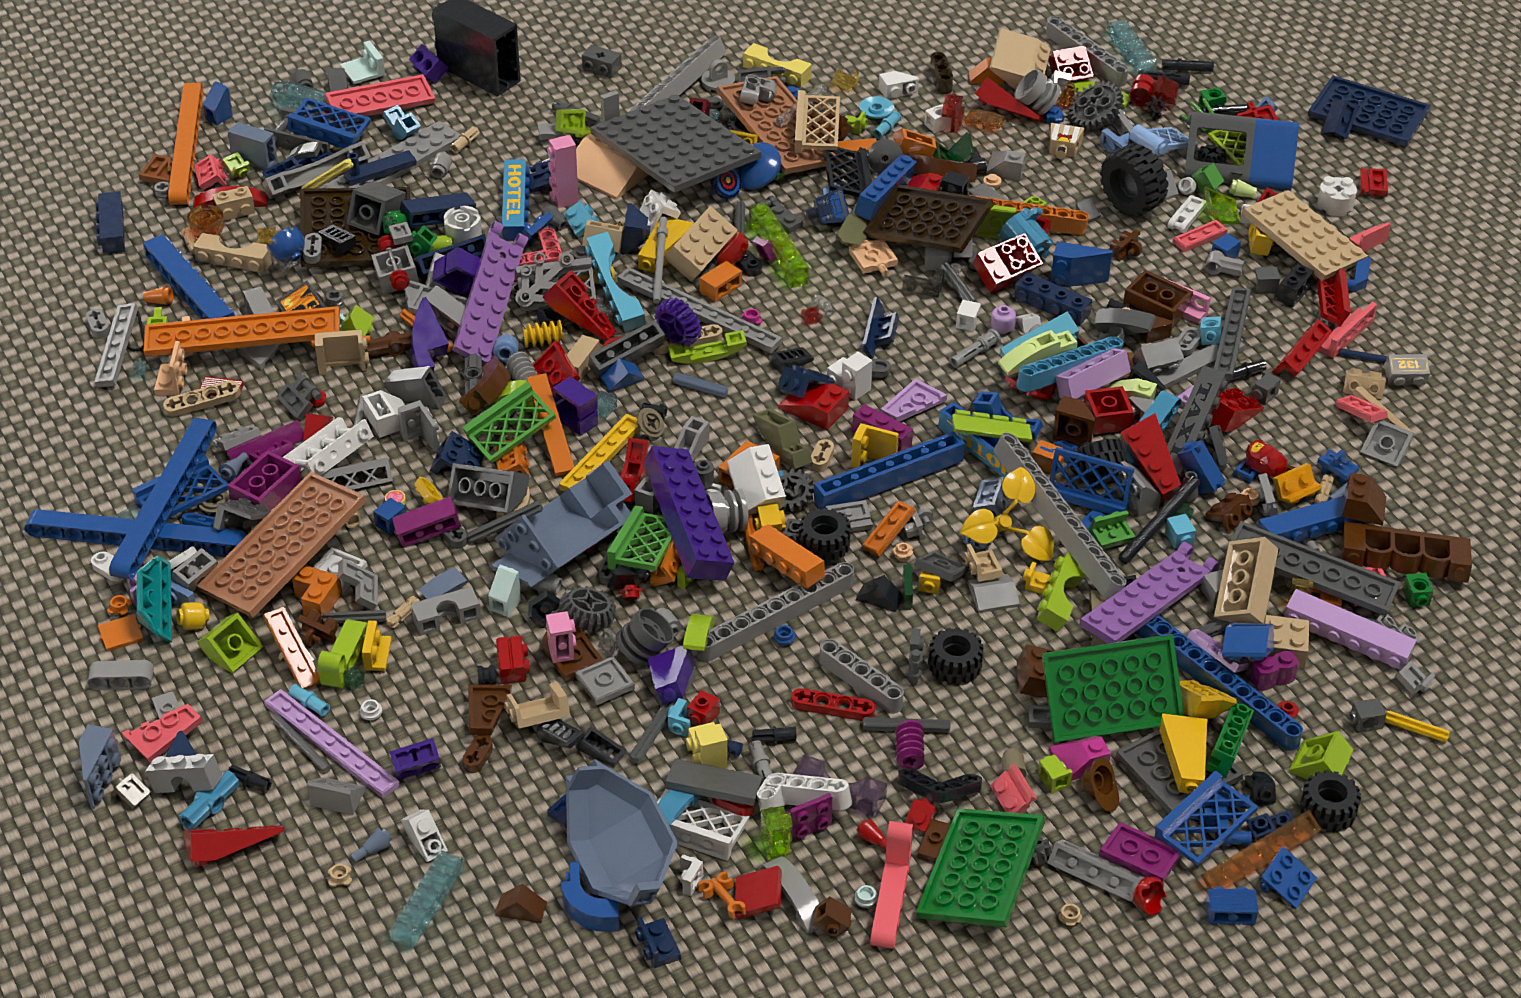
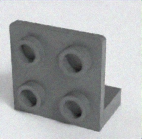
M239 498L238 501L227 500V502L218 503L213 527L221 530L243 526L246 518L250 520L262 519L271 511L268 510L267 506L251 504V501L248 499Z

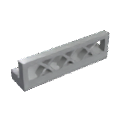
M388 457L330 469L321 475L328 480L332 479L333 482L336 478L344 477L349 480L345 487L351 490L393 482ZM386 469L387 478L379 480L373 476L375 470ZM365 473L369 477L365 483L359 484L353 480L355 474Z
M1063 839L1055 842L1047 862L1058 869L1131 902L1133 901V892L1136 885L1145 878Z

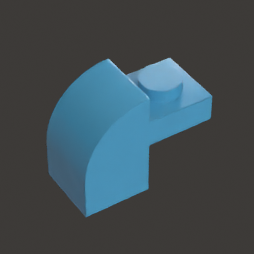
M399 105L384 111L382 114L392 128V135L399 140L417 133L421 127L412 112L405 115Z

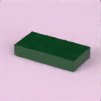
M903 565L904 610H911L913 606L912 566Z

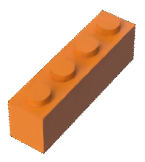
M769 524L749 535L750 550L755 556L760 557L767 564L772 565L782 574L787 575L806 589L825 577L824 560Z

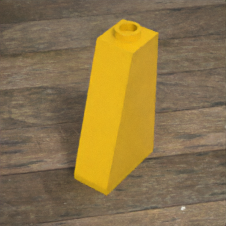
M666 217L668 236L665 239L664 256L694 224L693 222ZM660 219L638 254V269L655 273L658 245L657 228L659 227ZM665 258L663 266H665L668 263V261Z
M1162 714L1160 734L1178 791L1191 794L1205 781L1207 719Z

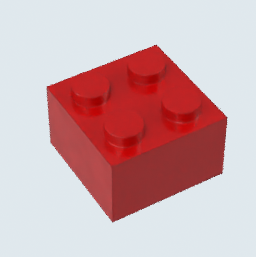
M1123 386L1085 390L1084 404L1095 417L1093 434L1124 431L1132 426L1134 411Z

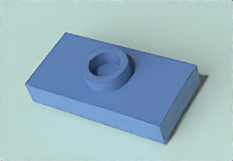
M171 580V603L181 606L183 603L195 602L194 592Z

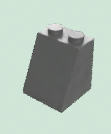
M376 181L353 189L346 224L381 235L384 231L383 217L386 215V212L400 210L401 201L404 200L406 192Z

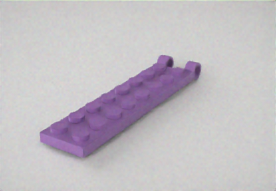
M496 220L493 221L489 228L452 351L465 357L476 353L482 357L483 366L491 359L517 273L516 266H519L523 249L528 241V237L521 233L516 236L513 244L501 239L499 235L504 225Z
M1183 542L1177 551L1082 617L1079 625L1106 643L1121 642L1201 584L1204 575L1216 572L1219 569L1220 562L1209 557L1203 566L1189 560L1194 552V547Z

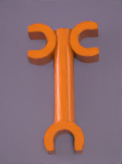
M726 871L719 873L717 879L712 878L697 883L698 891H703L705 899L712 897L714 891L728 907V915L731 919H735V911H740L743 915L746 914L745 904L741 901H735L726 891L734 886L733 879H728Z

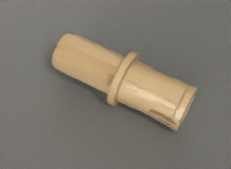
M472 126L465 133L460 134L459 138L450 145L451 150L458 154L465 146H469L471 141L479 135L478 128Z

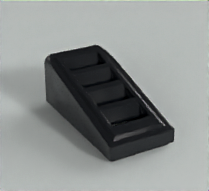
M334 224L318 232L326 242L341 254L356 247V237Z
M804 347L771 354V364L781 374L784 366L792 368V365L800 367L814 361V357Z
M1139 361L1132 368L1128 379H1142L1157 384L1156 389L1159 392L1156 390L1155 399L1162 390L1165 391L1166 387L1144 363Z
M559 719L544 722L537 727L542 742L569 749L585 736L583 731Z
M591 725L584 733V738L576 745V748L581 752L612 767H615L627 752L625 748ZM597 744L601 745L599 749L596 748ZM605 748H608L609 750L606 754L602 752ZM613 751L617 752L614 758L610 757Z

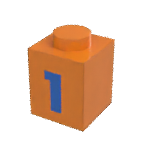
M1040 440L1032 452V458L1042 471L1051 473L1055 448L1062 447ZM1060 454L1059 461L1063 464L1064 457Z

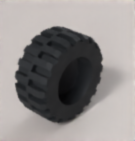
M1139 144L1126 145L1108 155L1101 166L1100 176L1102 178L1100 182L1103 185L1104 194L1106 193L1108 201L1112 202L1115 209H1119L1122 214H1127V216L1139 217L1160 206L1168 193L1169 182L1166 179L1167 172L1163 169V163H1160L1158 160L1159 157L1153 154L1149 148Z

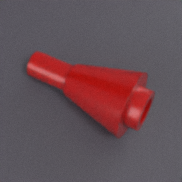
M872 819L868 821L863 820L857 827V837L881 846L886 850L887 839Z

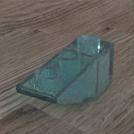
M292 81L274 82L270 96L277 109H281L283 106L298 108L306 97L326 103L325 93L327 92Z

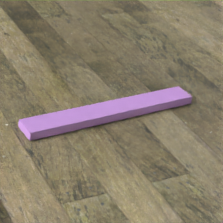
M282 689L264 701L265 707L274 714L280 715L293 729L382 799L400 786L399 781Z

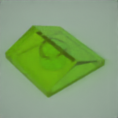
M1205 186L1204 194L1208 212L1221 224H1239L1240 217L1236 199Z

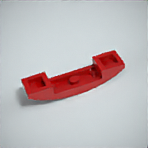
M224 186L204 191L195 196L194 211L212 210L213 204H215L213 194L245 186ZM248 187L253 196L254 207H267L268 196L266 192Z

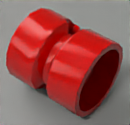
M1140 74L1134 78L1129 95L1130 101L1133 104L1146 106L1145 103L1151 101L1150 97H1152L1155 87V81L1151 76Z

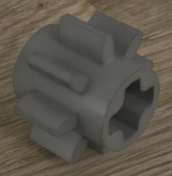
M1042 837L1039 838L1031 859L1033 864L1041 865L1047 862L1048 855L1052 853L1048 839L1043 840Z

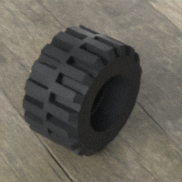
M1119 439L1094 441L1074 451L1117 464H1121L1123 461L1128 463L1123 443ZM1080 460L1077 462L1082 472L1090 468L1086 461ZM1100 465L1096 468L1101 477L1109 474L1105 466ZM1092 470L1085 474L1087 480L1097 479Z
M818 508L802 516L801 521H799V545L826 563L830 562V560L837 561L839 557L842 558L845 556V553H848L851 524L849 519L844 517L843 513L836 512L835 509L828 510V508H823L820 510Z
M958 627L939 631L938 635L935 634L929 644L928 665L932 675L939 677V681H947V684L951 685L952 683L961 685L962 682L966 684L970 682V679H976L977 675L981 672L984 647L981 644V639L976 637L975 633H969V630H961Z
M1329 770L1324 771V773L1316 772L1315 776L1311 775L1308 777V781L1304 784L1300 800V813H1303L1302 817L1304 820H1309L1308 824L1317 826L1319 830L1326 829V832H1332V830L1339 832L1342 828L1346 830L1355 822L1361 800L1360 789L1358 786H1355V781L1353 779L1349 780L1345 774L1340 775L1336 771L1330 773Z

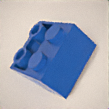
M1230 623L1226 626L1222 657H1229V660H1241L1242 657H1251V660H1264V657H1267L1274 650V624Z

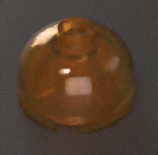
M202 205L197 206L187 214V224L190 232L197 238L202 233L219 236L223 231L225 219L223 211L217 206L208 205V208H202Z

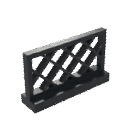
M840 147L837 150H823L829 190L834 191L842 187L844 194L859 197L872 183L866 148L859 147L858 152Z

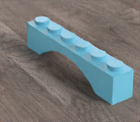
M608 231L586 238L588 246H585L587 256L592 257V267L594 271H598L597 278L600 285L604 284L603 291L605 297L611 300L609 305L612 312L617 314L615 318L618 326L622 325L624 332L646 325L645 314L639 300L623 292L611 277L610 272L615 258V251Z

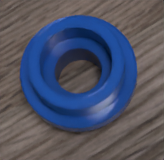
M782 625L774 632V640L780 645H789L795 640V633L790 626Z

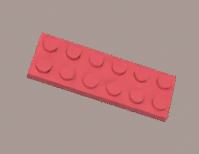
M422 74L325 93V100L328 105L362 116L381 114L396 105H399L401 109L432 104L435 103V96L425 76ZM339 116L338 118H339V119H345V118H347V117H345V116Z

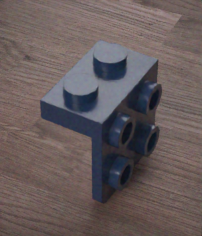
M792 365V368L784 366L782 375L779 378L778 389L804 398L809 379L826 384H834V381L829 380V375L815 370H807L796 365Z

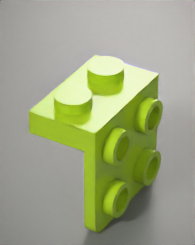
M556 110L555 131L563 132L562 135L573 136L575 134V137L585 138L586 134L589 135L591 133L590 128L585 127L586 110Z

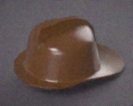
M1100 757L1095 759L1092 766L1084 769L1082 783L1085 791L1093 798H1096L1097 803L1102 809L1112 812L1119 805V792L1111 763L1106 758Z

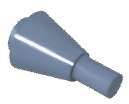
M243 452L237 458L221 464L218 468L220 476L227 481H233L242 464L248 459V455Z
M377 828L362 845L363 847L351 854V857L355 862H358L368 854L370 855L391 847L390 841L392 838L386 829L380 830V828Z

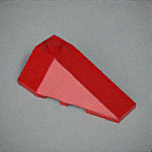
M988 77L975 93L979 97L978 101L984 106L989 104L991 107L1041 123L1044 121V119Z
M570 270L542 298L559 314L607 341L616 333V330L606 315L599 312L596 307V300L589 297L586 292L588 288L583 281Z
M274 825L247 827V829L235 827L224 829V831L214 829L183 831L187 858L189 861L195 862V866L209 865L210 860H217L284 832V827Z

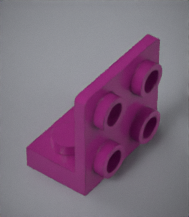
M831 794L790 809V812L778 816V823L790 841L804 838L813 832L824 830L831 826L833 799Z

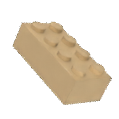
M709 206L664 258L692 282L738 230L713 207Z

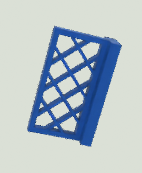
M306 97L295 113L289 114L288 131L328 142L331 145L344 149L356 144L370 124L371 118ZM311 105L315 108L307 109L306 106ZM322 111H330L331 113L323 114ZM312 113H319L318 116L311 117L310 115ZM345 116L347 118L339 120L338 117ZM334 118L336 121L327 122L326 119ZM360 121L363 124L355 125L354 122ZM350 123L352 126L343 127L342 124Z
M1056 447L1049 480L1066 502L1112 514L1116 511H1128V500L1135 468ZM1059 455L1067 456L1071 463L1063 467L1059 461ZM1080 460L1086 461L1090 468L1082 472L1077 462ZM1071 465L1079 474L1072 479L1065 470ZM1100 465L1105 466L1109 474L1101 477L1096 468ZM1091 470L1098 479L1092 484L1085 477V474ZM1119 471L1128 473L1127 480L1122 483L1115 474ZM1062 472L1067 482L1063 484L1054 482L1056 474ZM1110 476L1117 483V486L1109 489L1104 481ZM1081 477L1086 487L1083 489L1077 488L1073 481ZM1100 482L1106 492L1098 494L1092 486ZM1120 488L1124 494L1123 500L1116 499L1112 492Z
M205 455L202 457L183 491L189 492L188 495H181L178 501L184 503L175 505L168 518L228 490L229 484L209 465L208 458ZM160 476L132 489L135 504L139 509L143 507ZM198 483L206 484V487H197ZM212 484H220L216 488H211ZM193 493H202L199 496H193Z
M1214 771L1156 825L1155 838L1166 842L1196 866H1199L1258 810V806L1222 781V775ZM1224 790L1230 795V799H1217V794ZM1215 805L1216 813H1202L1204 806ZM1218 805H1231L1232 813H1219ZM1234 805H1244L1249 809L1246 812L1235 813ZM1200 819L1201 827H1187L1189 820ZM1203 819H1216L1217 827H1204ZM1220 819H1233V824L1220 827ZM1185 833L1186 841H1175L1171 837L1174 834ZM1188 833H1201L1202 841H1189ZM1205 833H1218V838L1215 841H1205ZM1190 847H1203V853L1197 857L1190 852Z

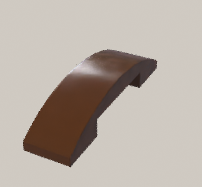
M908 153V156L917 161L914 173H933L945 177L950 170L969 176V182L976 181L978 164Z

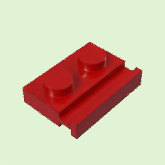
M1361 167V195L1369 193L1371 196L1387 197V169L1369 168L1368 170H1363V167Z

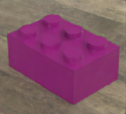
M267 450L228 485L230 500L248 499L251 501V504L267 506L268 510L271 511L301 482L299 465Z

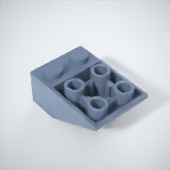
M88 724L79 740L84 785L90 807L95 809L98 801H101L106 785L112 780L115 768L120 765L121 754L118 750V740L115 738L113 729Z

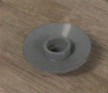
M890 139L876 141L868 151L870 167L875 172L881 174L901 154L903 155L901 147ZM887 155L889 159L884 161L882 156Z

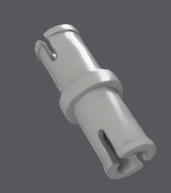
M756 740L752 742L755 748L750 743L748 749L753 758L752 765L754 769L757 770L759 776H763V784L765 779L773 773L770 768V759L764 752L762 742Z

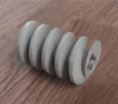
M525 352L514 353L507 360L506 366L514 381L527 380V377L538 375Z

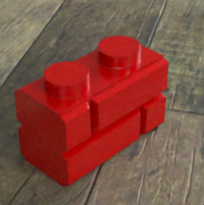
M520 635L510 636V638H497L496 646L500 683L525 682L527 680L526 673L530 672L529 659H524V657L528 656L527 643L523 644Z

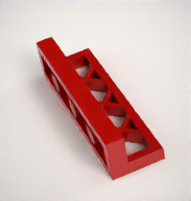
M1339 268L1333 277L1323 281L1317 276L1316 278L1321 318L1341 327L1350 315L1351 309L1346 271Z
M1318 319L1303 333L1272 372L1277 375L1285 368L1295 377L1333 331Z

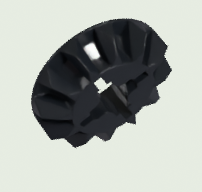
M1206 144V146H1201L1200 150H1198V158L1203 162L1219 164L1226 159L1225 150L1221 149V146Z

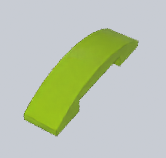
M744 330L725 333V340L688 347V345L683 347L681 344L668 347L673 362L697 364L730 356L744 348L747 342Z
M692 614L687 624L683 649L705 651L708 634L715 625L716 617L713 615Z

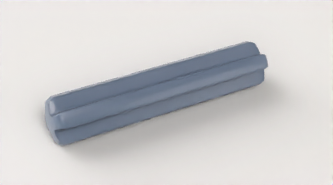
M675 373L673 377V383L723 398L728 394L727 386L681 373Z

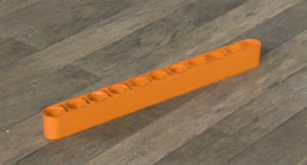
M202 82L183 84L168 190L170 205L189 204L203 101Z

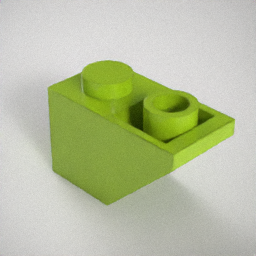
M355 305L345 317L341 329L342 331L362 330V335L366 336L374 327L371 324L375 317L358 305Z

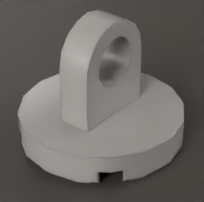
M722 59L714 60L710 64L709 70L701 78L703 88L710 92L715 90V93H717V86L735 83L734 73L728 70L726 63Z

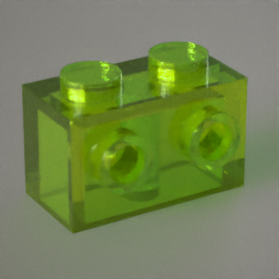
M784 806L769 807L761 810L760 839L767 860L781 856H790V842H792L790 828H792V819L790 814H786Z

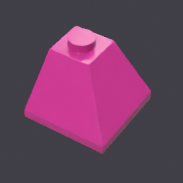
M1100 736L1079 738L1049 746L1052 755L1055 754L1059 761L1065 764L1067 770H1072L1071 781L1082 778L1084 769L1092 766L1095 759L1101 757L1106 758L1110 762L1111 752Z

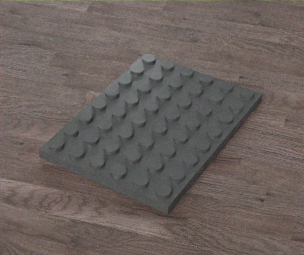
M671 95L663 100H658L650 105L642 106L639 109L629 111L626 114L613 117L610 120L590 127L592 135L674 193L761 158L760 150L678 95Z

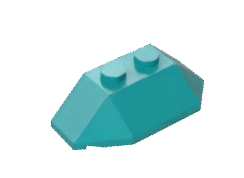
M156 556L137 571L136 615L138 621L156 636L167 642H172L171 563L161 556Z

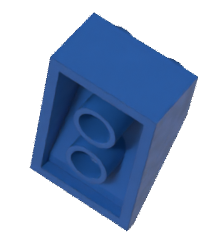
M1057 241L1053 255L1051 282L1065 287L1108 282L1113 250Z

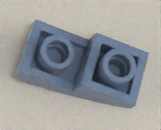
M453 567L427 582L419 591L426 599L460 590L468 581Z

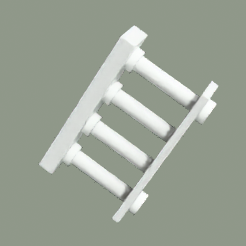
M337 417L283 458L298 464L300 471L308 468L310 472L321 476L374 436L366 419L361 420L352 428H347L343 418Z

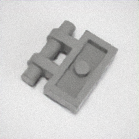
M254 425L240 426L234 432L219 435V438L213 440V444L215 447L227 451L261 436V432Z

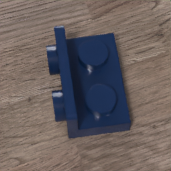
M642 917L637 919V928H635L636 938L638 942L643 943L645 958L647 961L651 960L654 968L681 960L680 950L664 918L647 924L644 923Z

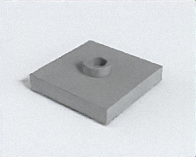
M614 656L575 672L577 680L595 705L635 689L634 682Z

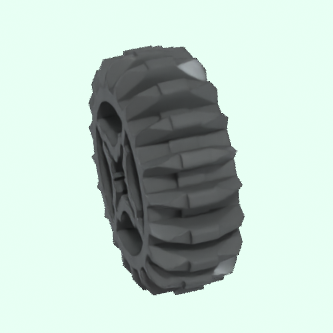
M578 585L577 588L571 587L566 590L559 602V613L567 611L569 619L574 620L575 627L587 632L592 630L597 633L598 630L604 631L605 628L610 627L616 616V605L614 600L609 598V594H603V590L598 591L595 588L592 589L588 586L582 587Z

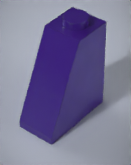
M682 645L648 658L655 689L662 705L678 700V698H683L696 663L690 649H683Z

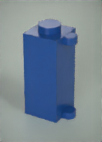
M1191 440L1182 445V449L1177 456L1187 472L1192 471L1197 474V478L1200 479V485L1198 486L1200 494L1214 492L1225 485L1223 475L1202 440L1196 442Z

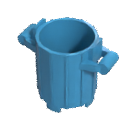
M1037 207L1031 208V211L1028 208H1023L1022 212L1011 217L1001 228L1000 234H998L1001 239L1000 243L1025 233L1038 256H1043L1045 259L1051 253L1048 249L1054 243L1036 222V219L1043 213V210Z

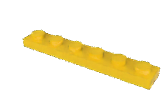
M625 414L561 480L559 489L565 492L586 478V474L608 460L610 461L628 443V438H632L640 430V426L636 424L638 419Z

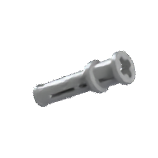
M989 329L987 334L978 336L973 344L950 357V364L954 368H958L978 353L987 352L989 347L1001 342L999 333L995 329Z

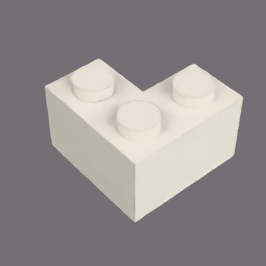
M856 352L848 359L842 357L827 368V375H829V380L834 381V385L848 390L849 397L857 400L871 390L872 360L862 353Z

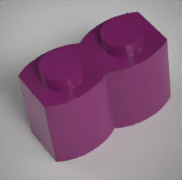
M1283 651L1275 654L1273 657H1264V660H1255L1252 666L1250 681L1257 691L1269 690L1276 685L1290 684L1296 679L1299 661L1292 651Z

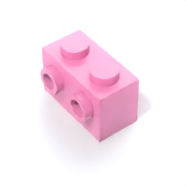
M567 611L546 615L548 646L553 663L574 660V647H576V639L573 632H576L574 620L569 619Z

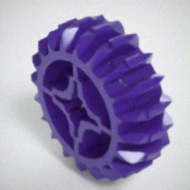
M666 299L655 310L656 315L654 318L657 320L656 322L664 332L668 342L671 341L672 344L676 343L677 345L681 344L683 347L686 345L690 346L701 335L700 330L702 327L699 325L701 322L697 319L698 315L693 312L688 303L684 304L682 299Z

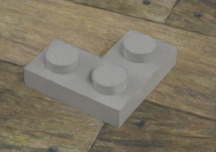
M343 558L338 563V578L355 586V602L374 610L378 606V575Z

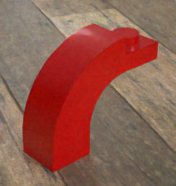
M628 438L625 463L620 477L632 494L624 501H635V489L646 475L643 463L648 454L649 440Z

